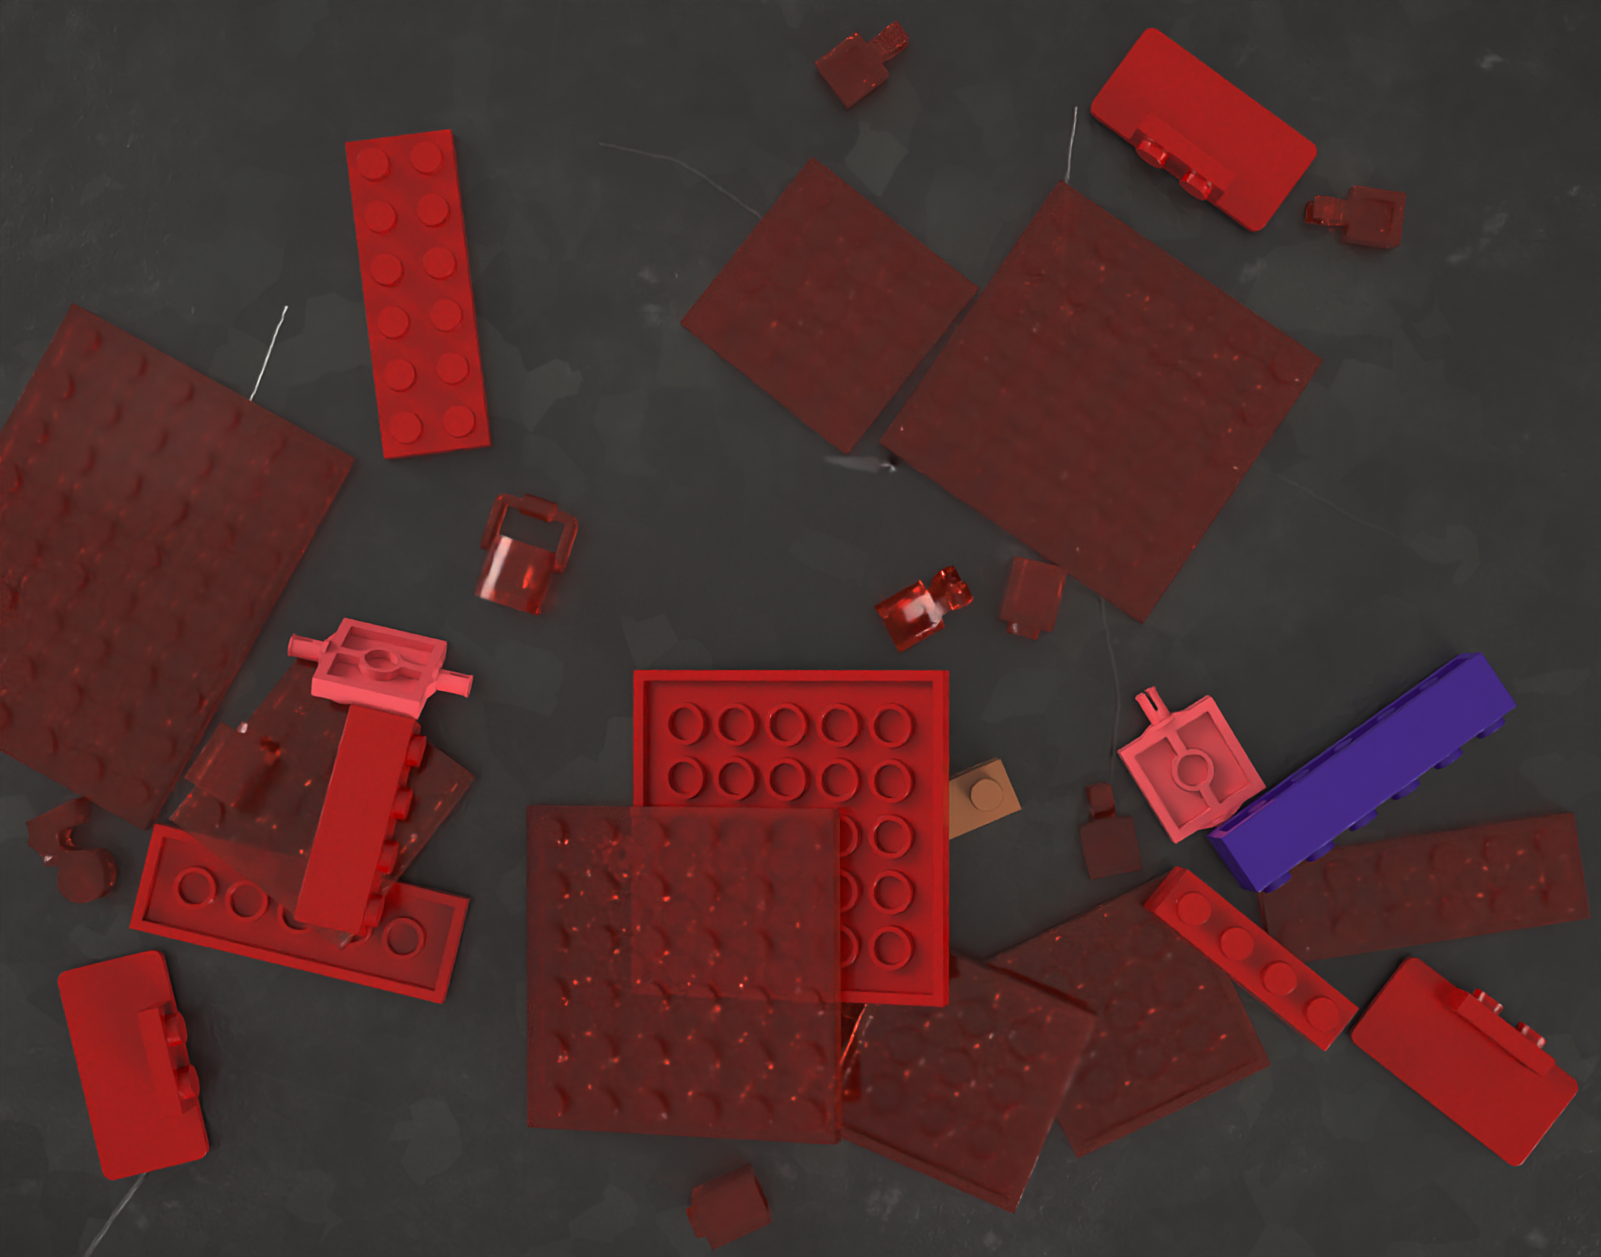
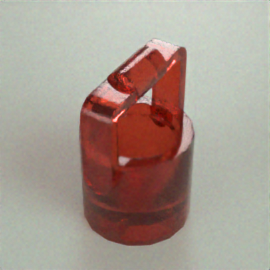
M506 493L498 495L494 501L481 540V549L486 550L487 554L473 595L540 616L553 574H562L566 567L579 526L576 517L557 510L558 505L556 502L528 493L523 498ZM507 506L519 509L520 514L551 523L553 520L564 523L565 526L556 554L498 535Z

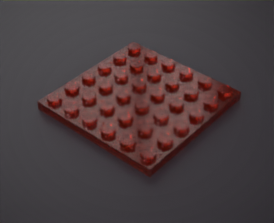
M1060 180L885 432L879 444L1136 622L1143 624L1324 360Z
M527 805V1127L831 1145L841 1141L840 808Z

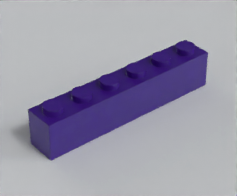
M1481 652L1460 653L1213 830L1206 837L1242 889L1257 893L1261 890L1265 894L1270 893L1289 881L1292 877L1289 870L1304 859L1307 862H1312L1332 850L1335 846L1332 839L1348 828L1350 831H1355L1370 823L1378 815L1375 808L1391 797L1392 800H1398L1414 791L1420 785L1418 777L1432 767L1436 770L1441 769L1457 760L1463 754L1460 747L1475 736L1477 739H1481L1500 729L1505 724L1502 716L1517 705Z

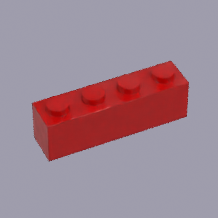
M350 704L293 920L362 937L367 936L369 926L377 928L385 901V896L378 894L383 872L391 874L399 848V842L392 840L397 819H406L412 800L413 789L406 787L411 766H420L426 746V736L419 734L421 725L415 719Z
M1175 866L1142 907L1307 1042L1325 1052L1359 1010L1355 1004L1186 868Z

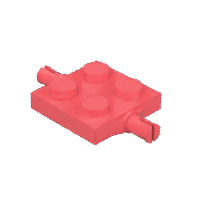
M344 618L337 632L324 641L293 634L288 646L289 657L293 656L318 662V668L312 677L311 695L330 699L340 704H353L417 720L427 698L434 694V692L440 690L468 698L473 682V675L442 669L446 658L448 641Z
M1155 686L1144 690L1146 694L1141 692L1135 697L1151 725L1147 727L1140 737L1117 750V753L1173 843L1180 842L1197 830L1212 827L1218 828L1233 817L1232 815L1237 812L1244 801L1267 788L1211 696L1207 695L1184 710L1174 712L1168 711Z

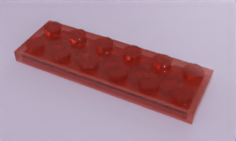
M1570 811L1335 846L1321 858L1312 862H1307L1304 859L1290 869L1289 872L1292 877L1278 889L1267 894L1262 890L1258 893L1264 931L1302 962L1591 918L1574 812Z

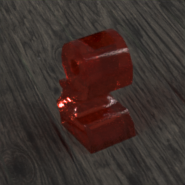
M89 796L73 799L25 822L29 830L28 846L38 852L43 858L46 867H59L56 882L60 893L69 901L81 904L104 897L112 890L116 881V865L107 848L77 847L72 844L69 838L73 828L88 823L91 813Z

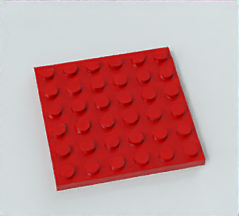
M633 670V992L944 1007L949 1004V670Z

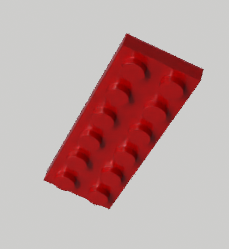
M451 129L345 142L384 458L392 460L492 447L453 132Z
M161 822L154 824L130 921V929L439 1004L445 1002L470 897L382 876L378 894L384 895L385 901L377 928L369 926L366 937L293 920L309 858Z

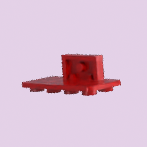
M1148 28L1143 32L1090 106L1092 116L1136 148L1137 154L1144 161L1158 169L1163 167L1180 180L1179 184L1189 194L1203 201L1208 200L1250 232H1258L1265 227L1317 155V148L1314 143L1156 28Z
M152 949L62 972L58 977V986L103 1175L109 1180H117L203 1158L209 1152L210 1146L198 1099L200 1093L199 1079L194 1066L190 1065L185 1044L187 1042L186 1024L182 1014L177 1010L164 954L160 950Z
M1413 956L1405 958L1349 1031L1350 1040L1512 1166L1521 1165L1578 1091L1577 1081L1555 1064L1556 1060L1542 1050L1547 1041L1541 1035L1521 1021L1514 1028L1498 1016L1504 1007L1479 988H1476L1470 994L1451 984L1419 958Z

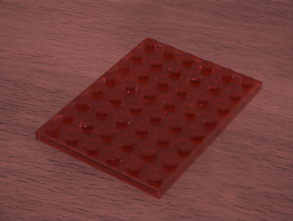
M72 303L0 432V751L144 831L149 830L356 458Z

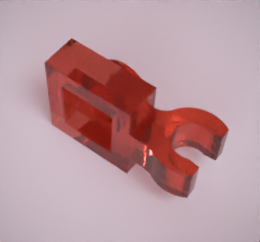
M897 20L887 26L868 43L856 31L814 63L815 68L844 107L848 109L889 78V72L882 63L892 59L910 45L907 41L910 37Z
M1354 185L1348 189L1347 200L1316 195L1314 201H1307L1304 223L1319 226H1344L1342 242L1395 249L1400 246L1407 193Z
M952 565L936 573L928 589L919 580L874 607L898 652L901 653L945 628L941 616L966 606L974 598L965 581H961L956 568Z
M1106 781L1086 785V794L1093 822L1077 825L1088 878L1093 880L1143 869L1133 818L1130 815L1116 817L1111 785H1107Z

